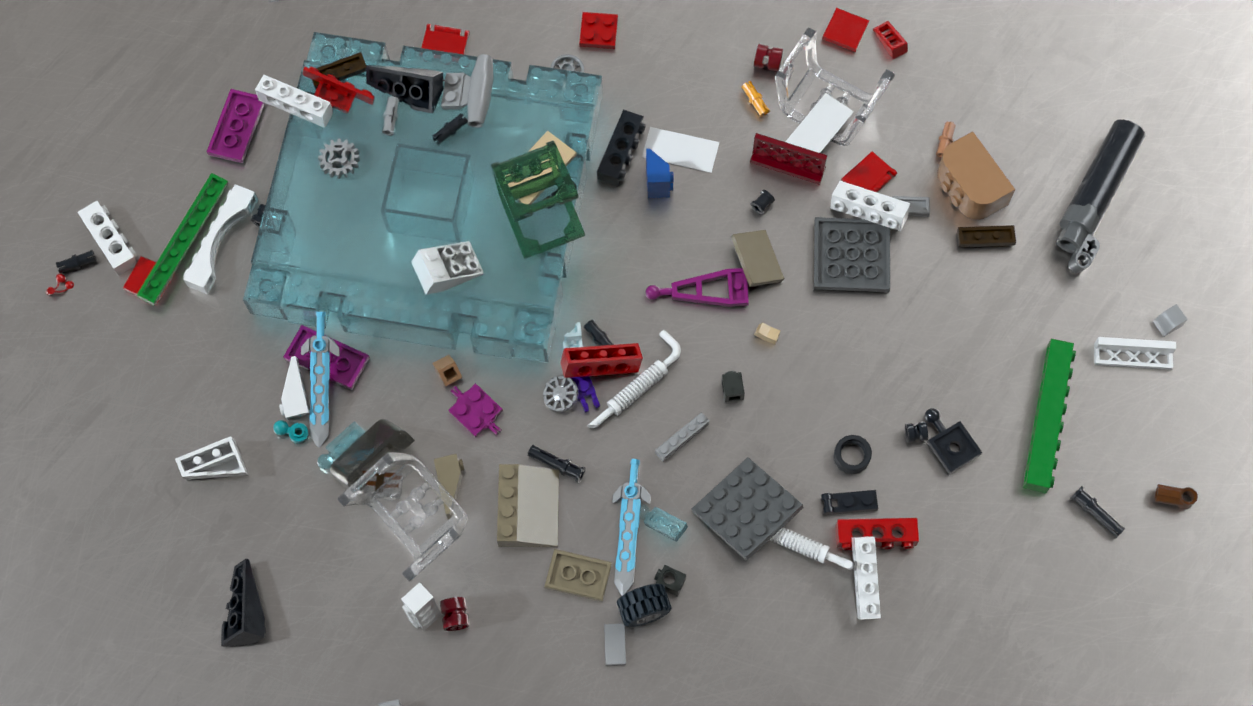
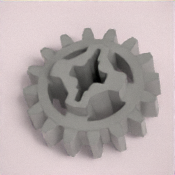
M340 138L335 143L333 140H330V145L325 143V150L320 149L321 155L318 156L319 165L323 169L324 174L329 173L330 178L337 175L338 179L341 178V175L347 178L348 172L354 174L353 168H358L357 162L360 161L359 151L355 148L354 143L349 144L347 139L341 142Z

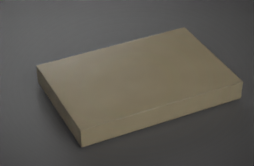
M766 230L737 233L731 236L750 287L782 282L785 279Z
M554 549L544 588L603 602L612 562Z

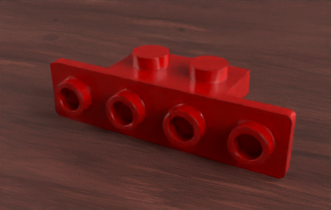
M304 67L303 76L319 82L314 96L329 101L332 108L348 114L355 98L371 105L374 103L375 96L368 90H359L349 82L343 83L338 81L333 75L327 74L326 76L314 67Z

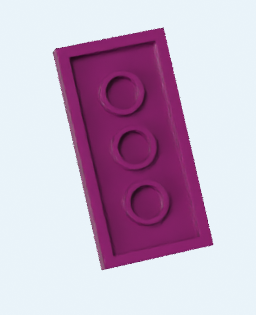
M230 89L206 151L208 155L243 163L265 105L264 102L259 101L256 94Z
M301 325L283 356L284 360L290 362L291 357L296 356L299 366L310 371L311 351L301 355V347L307 339L317 336V331ZM333 339L340 348L339 356H336L330 352V381L352 390L370 357L366 353Z

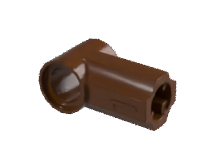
M1158 484L1155 492V502L1175 505L1181 509L1191 508L1198 498L1197 492L1190 487L1177 488ZM1182 495H1188L1191 502L1183 500Z

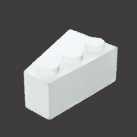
M231 436L175 459L182 477L186 480L248 475L235 439Z

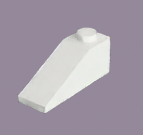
M296 356L291 357L281 397L282 404L279 405L281 415H285L287 419L310 414L302 374Z

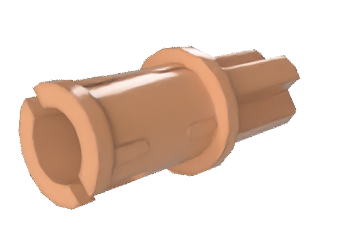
M947 121L944 125L936 152L938 157L942 158L945 148L953 142L952 137L956 126L954 122Z

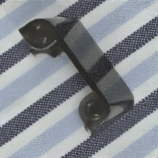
M380 419L331 464L330 472L345 490L354 497L367 484V478L361 469L385 446L389 450L391 448L404 450L415 440L409 433L387 419Z

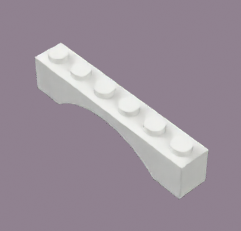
M236 184L233 189L229 190L225 204L219 208L218 216L211 223L207 237L203 238L200 250L193 256V263L184 273L183 280L188 287L208 295L216 280L214 260L218 245L233 225L251 215L258 202V197L254 191Z

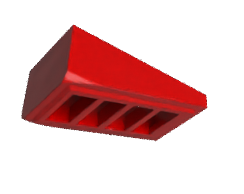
M889 21L873 28L874 33L892 59L908 52V43Z

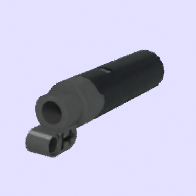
M1120 119L1114 121L1059 223L1062 232L1056 244L1061 249L1073 253L1068 263L1069 269L1073 273H1081L1093 262L1100 248L1099 241L1093 235L1146 137L1143 129L1137 123L1130 120Z

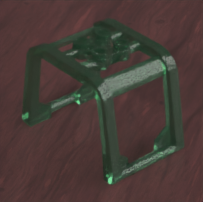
M553 140L547 142L543 147L500 163L497 161L490 164L498 195L524 259L585 236L572 200L579 198L578 192ZM551 168V172L512 187L508 185L511 182L518 183L528 177L539 175L543 170ZM554 185L558 188L555 196L531 205L515 202L517 199ZM554 204H564L570 218V222L563 230L565 236L541 245L538 240L524 238L518 221L533 216V212Z

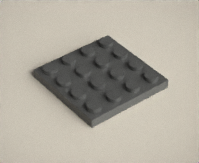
M815 217L814 289L890 292V228L865 219Z
M747 457L691 509L698 518L747 561L804 507L801 502Z

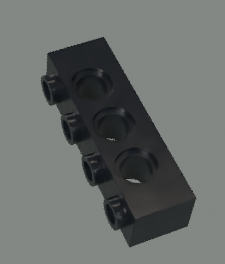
M623 109L598 167L597 180L615 186L619 185L620 180H624L626 175L625 168L632 162L633 155L631 154L633 149L636 150L640 140L638 137L640 134L643 135L646 128L644 116ZM630 131L632 134L628 135L625 132ZM619 147H625L626 149H625V150H620V149H618V148H619ZM618 162L619 165L614 166L612 163Z

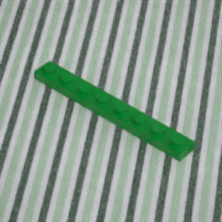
M213 173L210 174L137 293L138 298L155 306L228 185L227 180Z

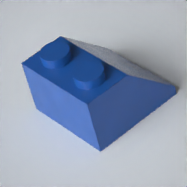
M650 148L646 149L648 198H670V191H673L674 174L670 172V166Z

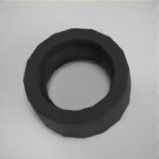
M858 435L843 437L839 440L834 450L835 464L840 470L849 474H856L865 470L872 456L870 444L866 439ZM847 444L860 446L864 451L863 461L857 465H850L844 462L841 456L843 447Z

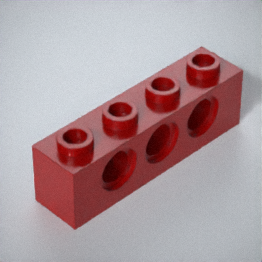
M639 343L564 348L560 363L564 378L637 373L639 372L643 357Z
M917 518L838 519L836 522L837 548H842V550H852L851 537H853L852 533L855 531L860 532L862 537L873 536V531H879L882 534V538H875V546L886 550L893 549L894 546L912 549L919 542ZM899 531L902 534V537L896 538L893 536L892 532Z

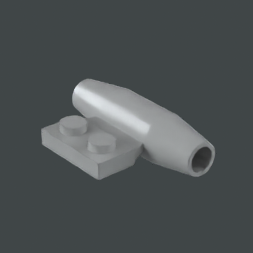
M486 54L479 55L471 77L464 73H446L441 107L443 110H461V108L467 106L468 125L474 128L483 127L490 107L494 80L493 58Z

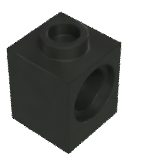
M728 371L722 374L721 382L724 401L744 400L745 392L741 372Z
M664 565L662 570L658 569L654 580H656V584H663L666 592L678 597L686 580V574ZM672 576L675 581L672 584H667L664 578Z

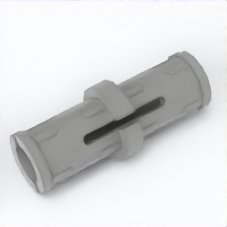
M396 97L387 98L386 112L383 113L384 125L382 133L387 136L394 135L395 122L398 120L397 109L399 99Z

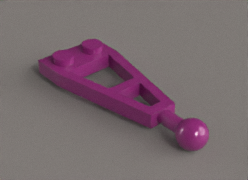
M743 268L725 269L671 283L672 288H659L656 285H650L645 291L647 298L650 300H656L659 296L672 295V300L728 307L749 306L747 278ZM728 277L729 299L702 296V283ZM696 285L697 295L677 292V289Z

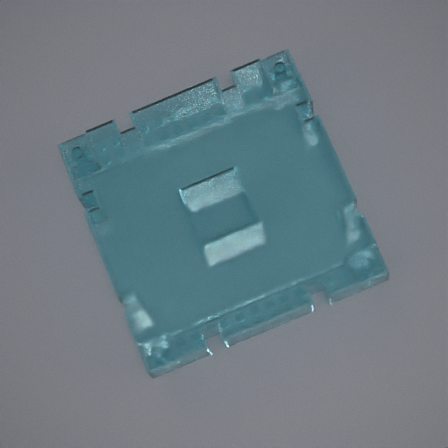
M314 32L307 60H304L297 89L312 95L316 92L312 79L303 76L304 67L318 68L361 52L366 65L443 72L444 90L446 73H464L471 77L478 57L403 45L400 61H393L389 58L386 43ZM493 59L494 80L490 107L483 127L474 128L467 123L457 130L453 137H448L440 145L436 144L437 140L433 141L432 135L442 129L446 122H451L460 113L464 115L462 118L466 117L468 121L467 106L461 108V110H443L441 107L443 91L434 113L415 111L410 108V105L399 102L397 109L398 120L395 122L394 135H384L382 133L384 125L383 113L386 112L387 98L393 96L388 93L384 94L366 84V72L341 80V82H349L359 90L365 89L370 91L375 96L373 105L355 98L348 114L332 108L334 113L325 128L290 114L251 258L252 267L243 301L250 314L284 319L293 324L317 327L316 312H326V329L329 313L336 312L344 332L453 350L456 349L460 332L471 334L470 339L474 353L508 359L517 357L549 363L563 298L561 277L567 278L587 179L586 161L591 159L597 129L596 125L603 95L602 76L529 65L527 79L524 81L514 79L512 62ZM549 131L577 152V156L539 197L526 208L498 187V183L536 142ZM338 138L341 139V142L347 139L349 144L354 143L360 157V161L357 162L359 167L353 168L354 174L348 172L347 178L341 175L340 179L337 178V175H334L333 178H330L329 173L325 175L323 169L320 168L318 156L321 155L319 150H325L324 144L330 145V140H333L335 143ZM573 180L577 185V190L572 193L569 192L567 197L559 203L555 202V205L548 209L544 205L543 199L547 196H552L551 193L561 186H566L565 183ZM470 241L484 274L443 292L426 295L411 262L418 250Z

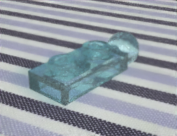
M354 421L325 447L329 453L318 457V466L321 469H329L333 464L334 458L340 463L368 437L367 433Z
M641 504L640 519H645L644 524L675 542L679 540L688 528L686 522L657 507H654L650 512V508L646 504Z

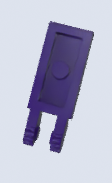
M570 377L578 387V401H580L584 412L589 411L585 398L590 396L593 405L596 408L600 407L590 377Z

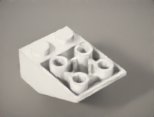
M470 241L420 249L411 261L426 295L443 292L484 274Z

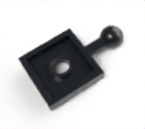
M930 408L925 412L926 421L933 423L939 431V434L929 439L927 443L948 474L982 455L983 452L961 421L946 429L940 420V412L937 409ZM956 443L959 445L960 450L953 452L949 445Z

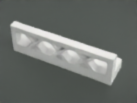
M1098 337L1094 343V365L1172 370L1173 352L1176 350V342ZM1099 351H1106L1111 358L1109 360H1100ZM1123 352L1126 353L1130 357V359L1128 361H1122L1119 357H1117V355ZM1145 354L1150 360L1144 363L1137 356ZM1158 355H1167L1168 364H1161L1156 357Z

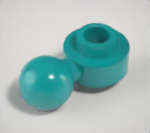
M278 420L273 426V430L277 435L289 434L290 440L296 444L304 443L309 436L308 428L302 423H296L290 427L286 421ZM301 430L302 433L300 435L295 434V431Z

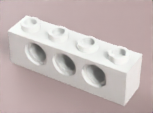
M263 75L255 88L259 101L324 128L334 113L329 101L266 75Z
M839 181L832 194L830 208L901 231L908 218L911 203Z
M95 201L78 211V214L118 276L135 267L137 264L135 260L137 254L132 247L128 249L126 246L128 240L123 233L119 234L117 232L119 227L115 220H109L108 215L110 213L105 205L100 206L98 201Z
M851 537L857 618L860 620L881 618L875 537Z
M420 582L401 598L404 604L402 608L416 629L421 627L425 631L442 615L434 597Z

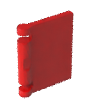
M427 23L420 55L462 62L470 31L465 30L464 36H461L462 29L435 25L434 31H431V24Z
M872 151L841 178V181L878 192L892 179L887 173L890 172L894 177L898 173Z

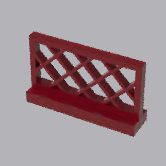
M756 133L750 163L820 185L826 170L828 155Z

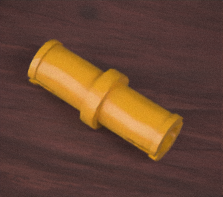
M751 81L744 83L741 88L748 96L749 103L755 107L760 117L767 115L770 109L763 101L762 94L757 92Z

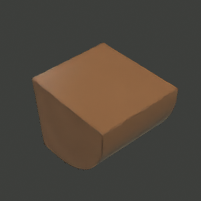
M450 355L432 363L445 386L462 378L455 361Z

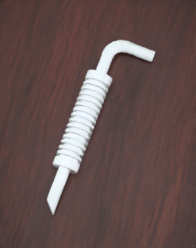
M665 330L661 331L659 335L673 349L671 355L663 362L655 361L653 365L636 377L633 382H630L627 387L616 394L613 399H610L607 402L608 408L589 423L587 427H598L613 413L617 416L620 415L625 408H628L631 403L640 398L651 386H654V384L668 374L667 368L680 357L681 347L679 343Z
M782 528L770 539L771 542L774 540V543L781 544V546L785 545L788 549L792 548L793 551L796 550L797 553H803L804 556L807 554V557L811 559H818V562L823 564L826 560H829L847 569L854 568L852 561L830 553L829 546H823L822 543L819 545V542L812 541V539L808 540V537L805 538L801 534L797 535L796 532H790L789 529L786 531V528Z

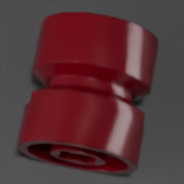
M758 44L753 67L764 68L766 66L768 70L778 72L783 48L773 47L770 49L768 45Z
M452 597L440 601L441 613L445 615L442 618L444 631H458L469 627L468 614L465 613L467 610L465 597Z

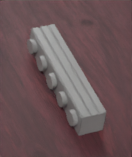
M701 412L655 449L656 455L664 462L675 451L709 425L707 417Z

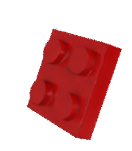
M583 12L579 47L615 49L618 14Z

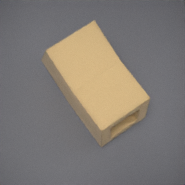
M762 322L758 325L754 335L776 345L781 330Z

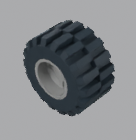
M650 584L625 593L616 601L624 626L628 627L640 626L656 621L672 610L663 584Z

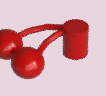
M57 274V286L55 288L49 287L46 290V294L51 296L54 292H65L68 289H72L74 283L67 281L65 283V290L56 291L59 284L66 281L65 275Z

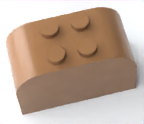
M973 131L950 143L945 148L937 170V176L943 191L950 195L953 205L958 207L966 217L975 220L985 219L1009 205L1015 188Z

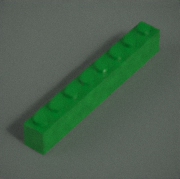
M1051 338L1047 345L1023 483L1024 489L1047 493L1050 488H1053L1055 477L1052 476L1053 469L1056 470L1058 458H1055V455L1061 445V440H1058V437L1064 427V422L1061 419L1067 409V404L1064 401L1070 391V386H1067V383L1073 373V368H1070L1071 362H1074L1076 351L1073 350L1074 343Z

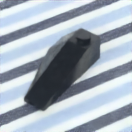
M366 65V84L384 94L388 93L398 98L399 102L410 105V108L415 111L434 113L443 91V72L419 68Z
M244 559L234 566L230 591L233 593L230 602L226 605V609L229 610L227 621H223L222 647L252 645L265 637V617L249 559Z

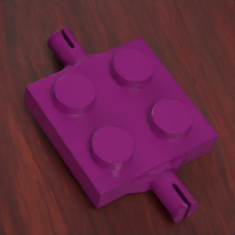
M476 383L464 393L457 386L453 387L454 390L451 389L450 392L458 399L448 411L470 433L477 437L482 431L489 428L497 436L502 431L494 422L503 409Z

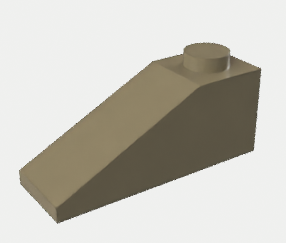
M457 454L434 459L447 519H452L462 481L461 471L465 470L462 459L458 460Z

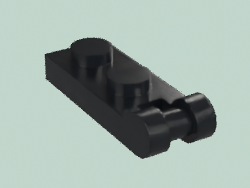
M876 490L833 494L824 493L821 495V500L824 502V515L878 511L879 509ZM832 501H837V507L832 506Z

